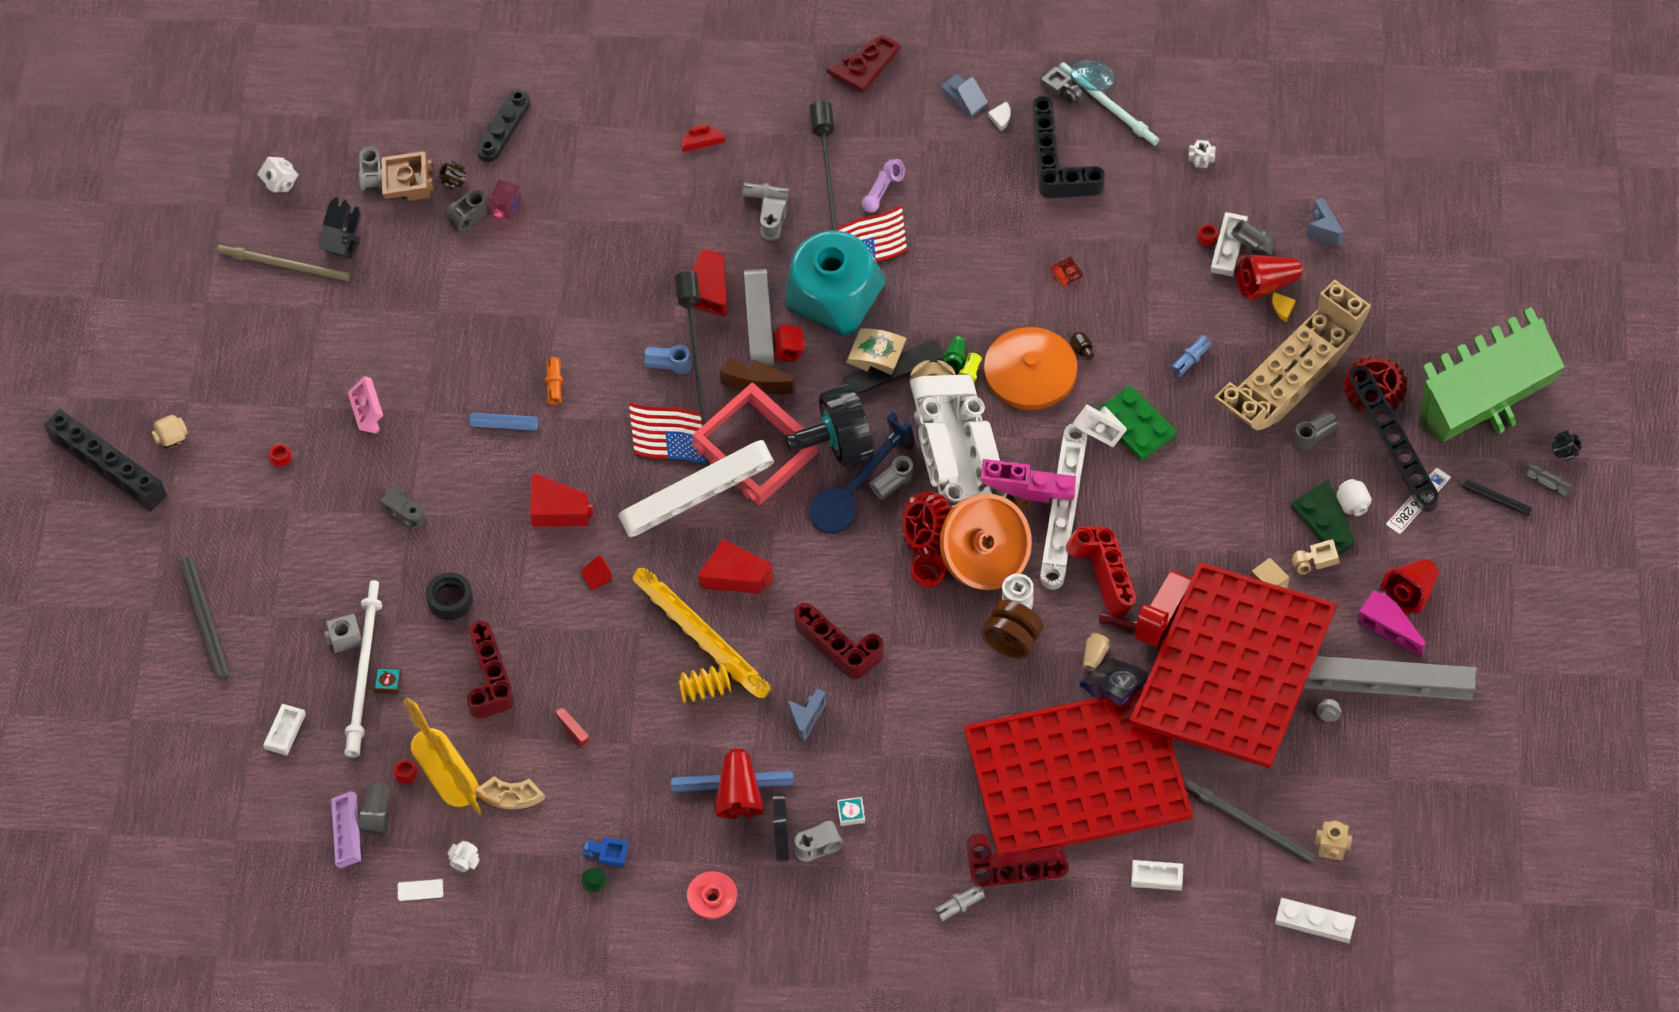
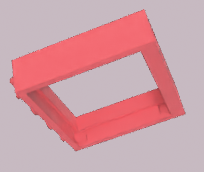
M752 382L693 434L692 446L697 450L698 455H703L709 460L710 465L727 457L707 437L747 402L755 407L784 435H791L804 428ZM819 444L802 449L762 486L759 487L749 477L734 485V487L737 486L741 489L746 499L750 498L760 506L818 454Z

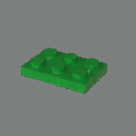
M1131 385L1096 409L1101 411L1103 407L1108 408L1126 427L1125 433L1119 440L1140 461L1177 435V431Z

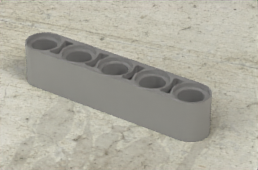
M767 269L744 270L751 363L753 360H757L765 365L774 366Z

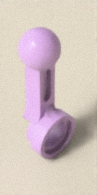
M890 159L885 163L883 171L879 172V176L871 191L862 199L861 206L865 212L873 213L877 211L879 201L891 181L898 182L903 179L905 167L900 159Z

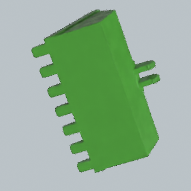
M1530 307L1524 310L1523 313L1528 325L1522 329L1516 317H1511L1507 320L1511 335L1504 337L1499 326L1491 328L1490 332L1495 343L1489 347L1482 335L1474 337L1473 341L1478 353L1471 356L1465 344L1459 345L1456 349L1461 362L1456 365L1453 364L1448 353L1441 355L1440 361L1444 369L1443 372L1437 374L1431 362L1423 365L1427 380L1424 384L1419 426L1422 429H1426L1443 443L1489 419L1497 433L1504 432V426L1498 415L1500 412L1508 426L1513 427L1516 425L1517 422L1510 407L1514 403L1556 381L1565 367L1543 319L1537 318L1533 308Z

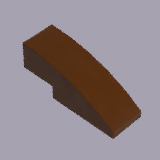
M729 357L720 370L721 384L743 391L753 382L765 394H792L795 391L794 377L757 360H753L750 366Z

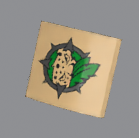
M860 328L846 363L867 372L869 367L872 366L892 375L907 338L883 330Z

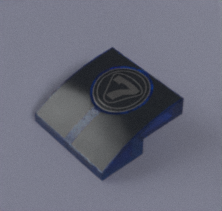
M1107 659L1083 679L1079 686L1097 699L1105 695L1121 706L1146 684L1149 674L1126 662Z

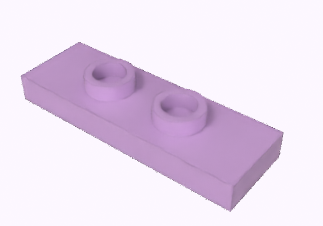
M352 791L331 799L335 866L339 868L361 861L357 794Z

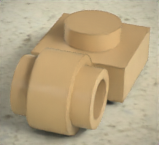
M1333 539L1310 545L1311 553L1303 550L1297 551L1293 554L1291 560L1293 568L1298 574L1310 572L1314 563L1317 570L1340 563Z

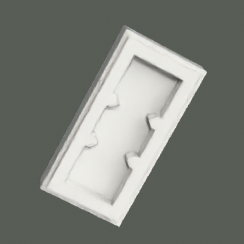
M282 704L263 744L264 749L288 755L306 715L305 710Z
M1133 860L1131 887L1182 890L1183 864Z

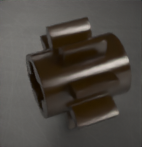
M452 160L451 164L444 163L439 171V178L442 179L440 183L451 190L455 186L461 187L467 177V173L463 171L465 167Z

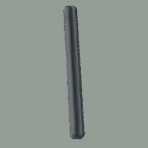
M191 556L182 558L180 563L216 678H227L229 672L193 558Z

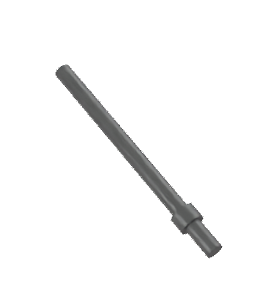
M1190 779L1186 781L1185 789L1199 796V800L1207 805L1211 803L1309 863H1314L1317 855L1218 797L1215 795L1216 792L1210 788H1203Z

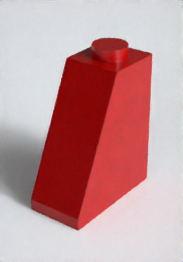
M702 249L692 270L698 275L701 299L694 308L726 317L727 295L724 255L717 251Z
M532 474L530 501L532 527L589 526V517L594 515L593 503H589L587 493L544 476Z
M724 539L698 574L699 587L703 589L761 594L764 588H768L774 579L771 563Z

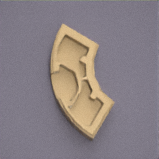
M494 776L475 789V794L484 802L502 809H523L545 800V795L530 779L521 783H507Z

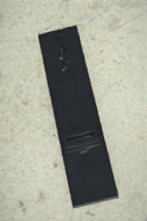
M933 340L901 353L892 375L870 366L868 372L861 369L842 377L845 384L851 385L858 395L911 373L914 367L923 361H941L944 354L936 341Z

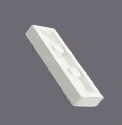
M1225 212L1211 265V272L1233 277L1242 243L1233 238L1231 232L1238 221L1243 219L1247 222V216Z
M1281 898L1275 924L1350 943L1356 917Z

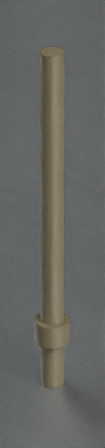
M218 245L217 248L218 254L232 256L235 260L239 261L250 260L342 281H348L349 279L348 272L247 251L244 247L236 246L233 248Z

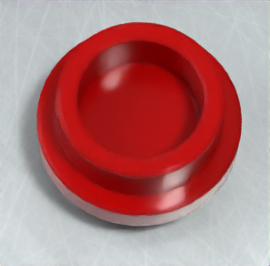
M1204 225L1197 232V241L1203 246H1214L1218 242L1219 232L1213 225Z
M283 444L274 445L268 454L269 461L276 467L286 466L292 460V452L290 448Z
M409 760L398 762L393 770L394 778L401 784L412 783L418 776L416 764Z

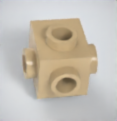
M1324 821L1322 830H1317L1315 845H1320L1318 857L1343 861L1345 850H1350L1352 835H1348L1349 825H1344L1339 821Z

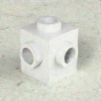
M267 157L257 174L272 192H288L298 177V173L292 168V164L279 157Z

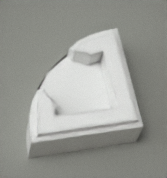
M1007 102L988 112V117L1000 131H1003L1008 126L1011 111Z

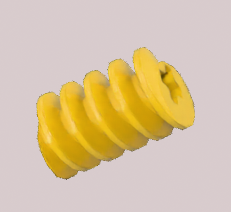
M723 664L719 665L718 672L713 666H710L709 674L706 673L704 668H701L699 676L692 670L690 678L687 677L685 672H682L680 680H678L683 704L686 703L687 696L693 702L696 699V694H699L702 700L705 699L707 691L711 697L715 696L716 689L721 695H724V690L727 687L731 693L728 673Z

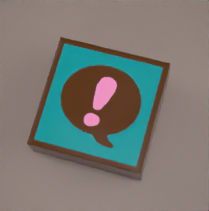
M377 668L374 685L375 693L399 694L402 670L399 668Z

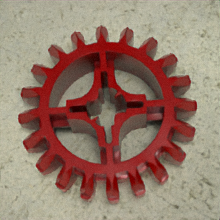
M1370 355L1368 360L1362 357L1359 363L1354 361L1352 368L1357 365L1366 366L1372 373L1391 409L1393 407L1398 408L1400 402L1404 401L1405 393H1407L1408 389L1407 376H1404V369H1398V362L1391 364L1390 358L1384 361L1381 355L1377 359ZM1349 368L1344 379L1345 394H1348V401H1353L1354 408L1361 406V412L1365 410L1350 384L1349 375L1352 368ZM1357 375L1354 380L1364 382L1367 377ZM1388 381L1392 383L1394 387L1393 390L1389 388V384L1387 383ZM1370 394L1365 399L1368 402H1374L1378 397Z
M921 492L914 497H910V502L905 504L906 511L902 512L904 520L900 521L903 523L901 532L905 533L903 540L908 542L907 548H911L913 553L922 556H935L933 551L941 553L940 533L944 520L952 507L949 506V500L944 499V495L934 492Z

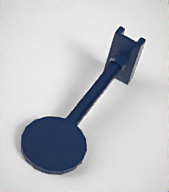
M892 411L887 417L890 433L885 438L886 441L844 490L829 488L821 491L813 498L810 503L809 515L812 523L818 530L825 533H838L844 531L852 524L856 517V506L852 498L853 494L894 447L901 443L910 450L916 443L911 424L908 421L903 426L900 425L896 413Z

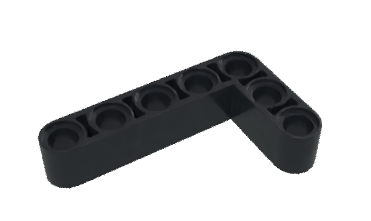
M1038 96L1033 101L1032 119L1040 194L1046 198L1096 196L1101 194L1104 190L1105 172L1102 168L1098 166L1059 168L1053 102L1047 96Z

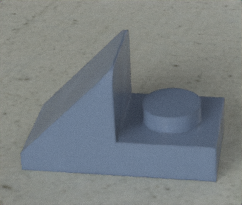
M956 74L941 86V92L971 117L988 105V101L973 77L965 81Z
M1324 198L1315 200L1314 210L1312 211L1314 222L1308 225L1307 236L1331 245H1342L1344 232Z
M816 689L813 696H808L804 707L788 701L791 719L799 740L805 742L826 705V692L820 689Z

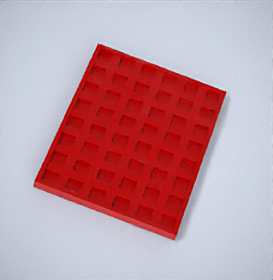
M1199 562L1130 718V725L1271 769L1337 610V603Z
M1143 688L1132 690L1123 699L1112 694L964 725L966 740L997 854L1051 847L1059 848L1193 819L1192 809L1170 737L1130 725V718Z

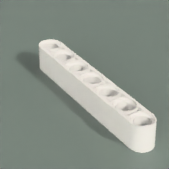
M763 440L756 441L626 508L618 514V517L628 537L637 536L765 470L774 463V460Z

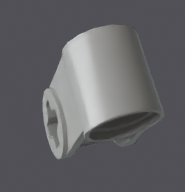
M365 147L359 154L361 191L372 187L382 189V166L379 151L375 147Z
M764 197L760 217L761 237L764 240L775 241L780 237L783 221L786 217L787 200Z
M826 821L816 827L798 833L795 837L796 858L801 862L807 863L840 850L844 842L834 823Z

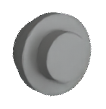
M1325 699L1317 706L1316 713L1322 720L1333 722L1340 718L1341 709L1336 701Z

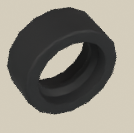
M454 572L442 573L435 576L429 582L426 589L428 606L431 612L440 619H458L464 616L472 606L473 594L471 585L461 574ZM450 586L462 589L464 597L459 603L452 606H444L437 603L436 594L441 589Z

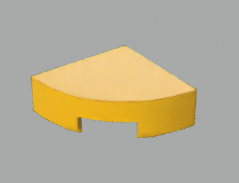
M1274 292L1272 306L1278 314L1277 316L1287 322L1296 300Z

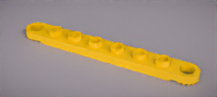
M637 568L632 578L650 596V600L660 606L671 620L676 621L682 627L684 633L692 636L702 650L714 657L718 665L723 664L731 674L732 679L741 683L753 695L765 698L771 690L770 684L764 682L765 679L762 680V677L758 676L759 673L663 582H659L655 574L649 573L648 569Z

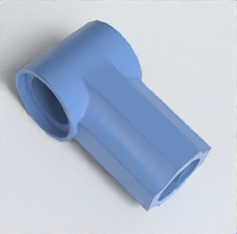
M676 345L672 348L648 346L645 350V367L671 369L679 375L688 373L692 368L689 350L683 345Z

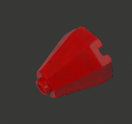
M1419 559L1390 568L1385 573L1380 588L1382 592L1386 591V594L1397 603L1405 615H1409L1411 612L1419 614L1426 606L1439 571L1436 565L1429 559Z

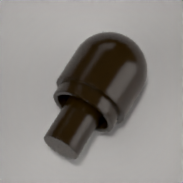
M1074 333L1070 339L1071 346L1077 354L1084 356L1087 360H1091L1094 357L1092 342L1085 333Z

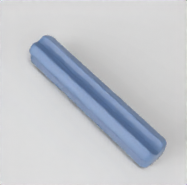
M471 413L469 418L470 426L537 430L539 425L538 417Z

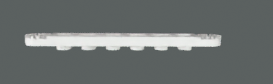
M1074 423L1065 427L1057 474L1076 476L1075 496L1073 501L1054 498L1052 501L1040 581L1047 589H1058L1063 585L1069 553L1065 545L1072 535L1087 442V433L1074 427ZM1071 432H1079L1082 436L1075 440L1069 434ZM1056 573L1059 578L1052 582V580L1049 581L1046 575Z

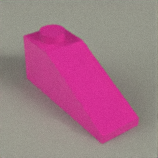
M1373 590L1359 611L1357 623L1421 658L1426 644L1424 639L1395 601L1388 595Z

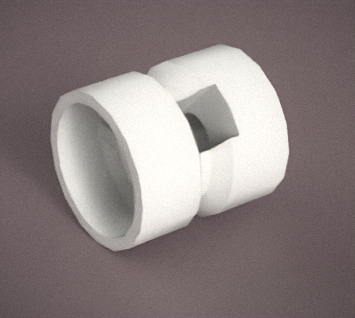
M1023 574L1008 576L1002 585V600L1016 601L1032 609L1033 582Z

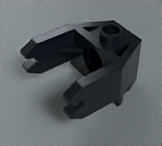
M335 197L329 202L323 221L322 232L319 238L320 249L351 259L360 242V238L355 236L361 218L360 209L355 206L353 212L350 213L351 205L348 204V201L343 200L341 206H338L339 198Z

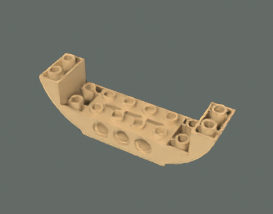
M1333 280L1320 293L1318 309L1239 387L1229 382L1214 397L1215 400L1255 430H1263L1274 423H1278L1337 365V362L1361 329L1371 305L1338 281Z

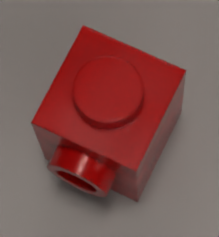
M780 324L772 336L774 360L796 363L805 348L806 341L805 337H803L802 327Z

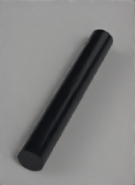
M1468 479L1464 482L1463 488L1529 516L1532 511V507Z

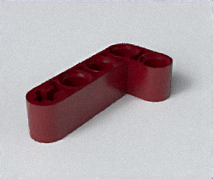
M800 603L795 607L794 621L796 629L848 677L852 679L863 677L883 659L884 643L878 634H868L854 644L810 603ZM821 631L826 632V634L819 635L817 633ZM835 647H842L843 649H841V650H835L834 648H835ZM870 647H876L877 649L872 651V650H869L868 648H870ZM852 662L860 663L859 665L855 666L851 665Z
M483 620L475 621L470 625L469 633L486 685L470 690L467 694V704L470 714L474 718L480 719L509 710L514 704V697L489 623ZM480 635H483V637L485 638V640L482 642L480 639ZM486 654H493L490 657H483ZM493 674H500L497 677H490ZM500 694H507L505 697H498ZM479 701H482V702H483V703L480 704V705H474L476 702H479Z
M976 833L967 840L968 866L972 882L976 886L988 887L1061 878L1067 874L1069 869L1065 853L1058 847L992 854L988 838L985 835ZM977 846H984L983 850L974 851V848ZM1036 863V866L1033 868H1026L1028 864ZM1011 866L1010 870L1001 871L1003 867ZM979 869H986V872L983 874L976 873Z

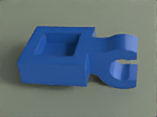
M604 837L603 844L585 841L584 857H600L599 864L624 868L629 841Z

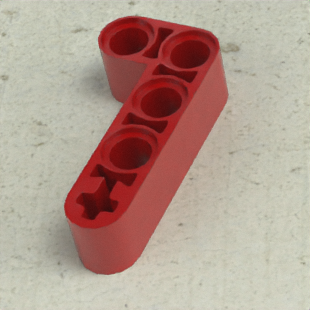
M1104 526L1078 527L1065 545L1067 552L1076 558H1090L1108 612L1114 616L1124 617L1135 604L1136 595L1114 532Z
M1174 570L1170 571L1152 604H1144L1139 613L1135 635L1136 640L1160 648L1168 634L1192 577Z

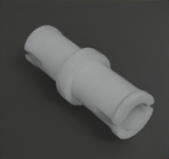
M744 182L742 197L761 198L762 201L764 197L788 200L789 188L769 186L768 183L759 185Z
M974 885V887L960 895L956 893L952 896L951 900L934 908L935 915L940 916L938 920L942 923L958 912L963 913L967 911V907L984 899L983 891L979 892L980 886Z

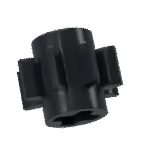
M1567 430L1558 433V436L1554 437L1556 441L1552 442V450L1557 458L1564 457L1565 462L1579 455L1578 451L1582 449V444L1576 434L1570 435Z

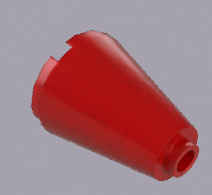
M1246 254L1240 256L1237 264H1240V270L1236 271L1237 284L1241 294L1248 296V301L1258 299L1298 281L1303 274L1302 264L1295 258Z
M731 749L724 756L714 807L717 817L737 819L738 816L746 815L747 819L758 817L764 813V806L751 758L748 753L744 752V749Z

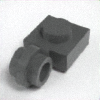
M1058 67L1053 68L1041 78V85L1058 96L1064 91V97L1069 103L1078 102L1081 99L1083 93L1080 87L1075 84L1072 86V77Z

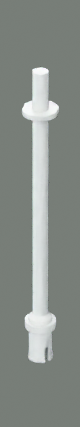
M374 580L369 583L368 598L361 601V606L366 610L352 721L345 729L347 740L344 754L348 757L360 756L361 738L365 734V729L361 726L375 611L382 608L381 601L377 599L379 582Z

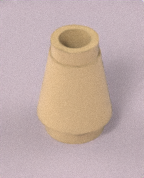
M1092 633L1090 638H1087L1083 663L1085 669L1090 671L1097 670L1110 648L1107 637Z

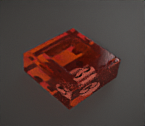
M1071 256L1051 266L1052 273L1062 286L1081 278L1083 272Z

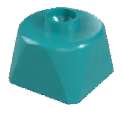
M830 230L819 232L804 240L792 257L786 284L785 306L787 310L843 336L854 334L885 285L886 278L872 253L862 240L843 231Z

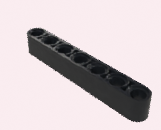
M1364 365L1354 366L1349 375L1353 391L1418 507L1425 512L1433 511L1438 506L1439 501L1436 487L1370 370ZM1357 375L1367 377L1364 382L1354 380ZM1370 394L1378 397L1374 402H1368L1365 398ZM1381 414L1389 417L1385 422H1380L1376 418ZM1392 434H1397L1400 437L1396 442H1391L1387 438ZM1403 454H1408L1412 458L1408 462H1402L1399 460V457ZM1414 474H1419L1423 479L1420 482H1413L1410 480V477ZM1426 494L1434 497L1433 501L1429 503L1422 501L1421 498Z

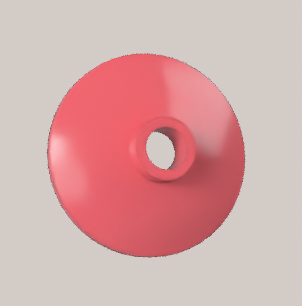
M715 871L702 873L694 878L688 887V904L693 912L703 918H720L728 914L735 906L737 901L736 886L732 879L723 873ZM711 896L717 897L715 901H709L708 899Z

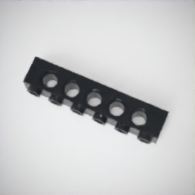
M59 409L44 423L51 441L150 512L167 496L161 480L63 410Z

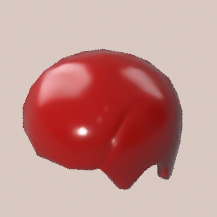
M933 551L935 556L917 555L910 566V576L918 586L934 588L943 582L948 569L940 553Z

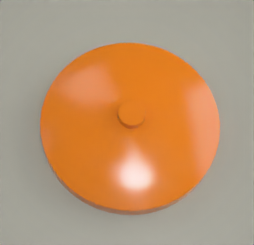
M1023 327L1011 330L993 342L985 357L984 376L991 392L1003 403L1022 410H1040L1059 403L1070 393L1077 377V360L1071 346L1058 334L1043 328Z
M977 494L957 503L944 520L940 533L941 555L948 571L960 583L977 590L1002 588L1003 582L1008 576L1022 573L1031 553V531L1024 514L1013 502L995 494Z

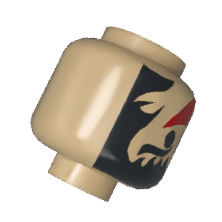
M169 415L155 421L154 431H151L155 444L160 443L165 449L183 443L185 435L188 434L182 418H177L175 415Z

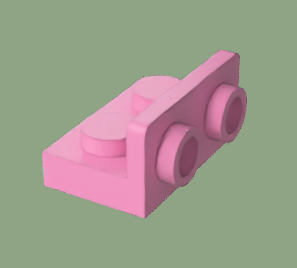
M364 376L347 393L359 430L376 434L380 430L377 421L383 416L372 379Z

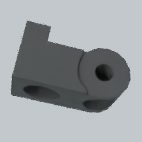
M396 484L380 500L382 511L405 526L418 528L423 525L425 517L422 505L405 498L402 488Z

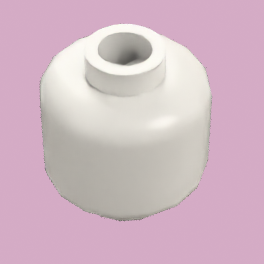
M1355 479L1343 482L1339 486L1336 495L1343 511L1349 515L1360 516L1366 513L1372 501L1364 483Z

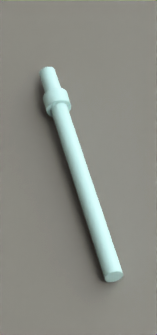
M1066 63L1060 64L1059 69L1071 76L1076 84L1129 125L1137 136L1144 137L1154 146L1159 142L1160 139L1149 131L1148 126L1142 121L1138 122Z

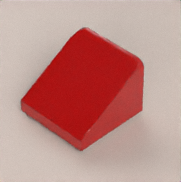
M602 555L596 557L580 571L591 591L613 581L612 573Z

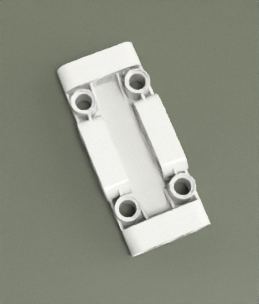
M920 376L910 381L917 409L914 413V419L920 425L919 440L932 486L937 487L938 493L944 495L945 500H949V506L952 508L963 499L977 494H995L1005 498L1007 493L981 482L983 459L1000 461L990 423L982 420L981 414L984 412L985 406L983 401L977 397L972 376Z

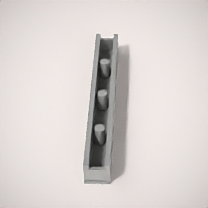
M1317 656L1304 688L1473 700L1477 667Z

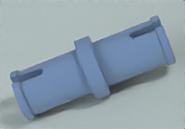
M1201 335L1190 348H1186L1182 352L1183 355L1170 367L1172 372L1177 370L1174 373L1176 376L1182 377L1192 365H1196L1200 361L1199 357L1212 346L1210 341L1204 343L1208 339L1207 337Z

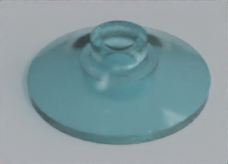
M1084 59L1077 61L1071 69L1072 79L1079 86L1088 90L1103 91L1110 88L1114 83L1115 76L1111 68L1097 60Z

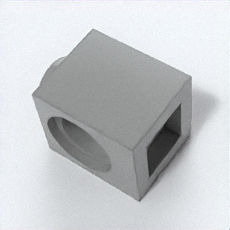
M355 614L326 621L328 631H324L328 645L333 644L335 653L361 646L362 639ZM346 632L345 635L339 636L340 633Z

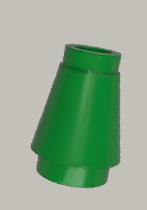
M961 336L952 338L942 357L943 362L949 364L954 371L961 369L965 364L966 341Z

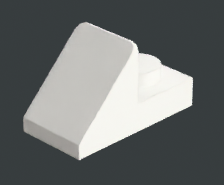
M1086 404L1074 421V427L1111 447L1116 445L1126 431V427L1106 407L1098 411Z

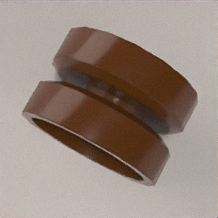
M1000 600L992 610L991 617L984 624L981 635L984 641L1000 654L1009 658L1025 659L1033 649L1034 642L1042 633L1044 624L1041 618L1027 606L1016 601Z

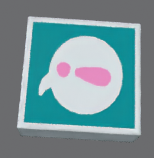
M862 797L837 800L840 826L865 823Z

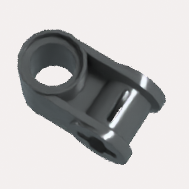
M478 189L471 190L446 209L445 217L448 220H452L460 232L468 230L474 223L488 214L489 208L484 192Z

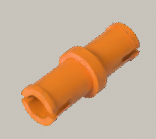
M550 357V359L546 360L547 377H545V385L547 386V403L558 405V403H562L561 385H563V377L561 376V359Z

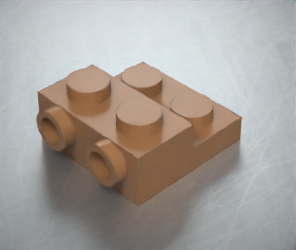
M425 151L381 157L382 194L384 199L407 196L408 201L431 198L430 191H435L434 180L432 177L430 178V173H434V165L432 159H428Z

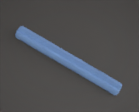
M792 771L755 773L758 787L793 785ZM721 775L674 777L671 779L672 792L718 790Z

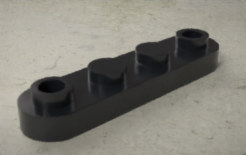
M517 89L509 93L478 143L477 153L482 161L492 162L499 157L530 106V97L525 90Z

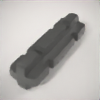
M1536 464L1530 466L1527 472L1528 477L1534 480L1536 478L1539 479L1538 482L1554 491L1556 489L1559 490L1558 493L1564 496L1569 495L1573 487L1571 483L1566 480L1561 481L1562 478L1545 469L1542 471V468Z

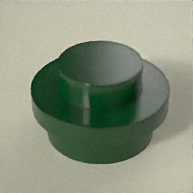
M598 868L586 870L581 877L583 888L592 893L601 891L606 885L605 873Z

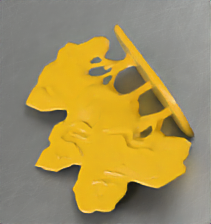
M406 697L404 705L415 726L421 730L411 741L410 750L413 757L441 798L448 805L453 807L470 805L481 816L480 807L475 800L477 798L475 789L479 787L477 779L448 737L440 730L429 728L418 704Z

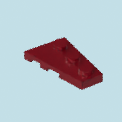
M882 34L862 46L861 50L854 55H847L839 64L826 68L827 74L864 93L901 50V44Z

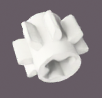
M1197 140L1194 146H1189L1188 161H1193L1195 167L1207 168L1209 162H1215L1214 154L1216 147H1211L1208 140Z
M461 841L458 846L453 844L448 852L449 859L451 860L450 865L460 872H466L469 868L475 869L480 860L477 854L478 849L466 841Z

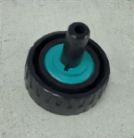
M849 384L820 393L819 409L821 424L785 436L788 450L792 453L795 450H802L828 441L837 461L842 466L865 461L874 454L872 435L865 411L856 391Z

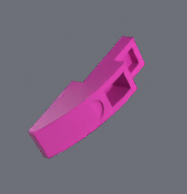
M983 459L981 482L999 491L1044 503H1049L1050 498L1074 500L1076 476L1032 471L1028 464Z

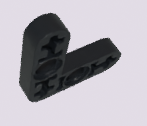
M785 793L773 794L777 861H789Z

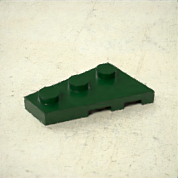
M1329 479L1291 503V509L1321 542L1333 539L1338 556L1354 546V537Z

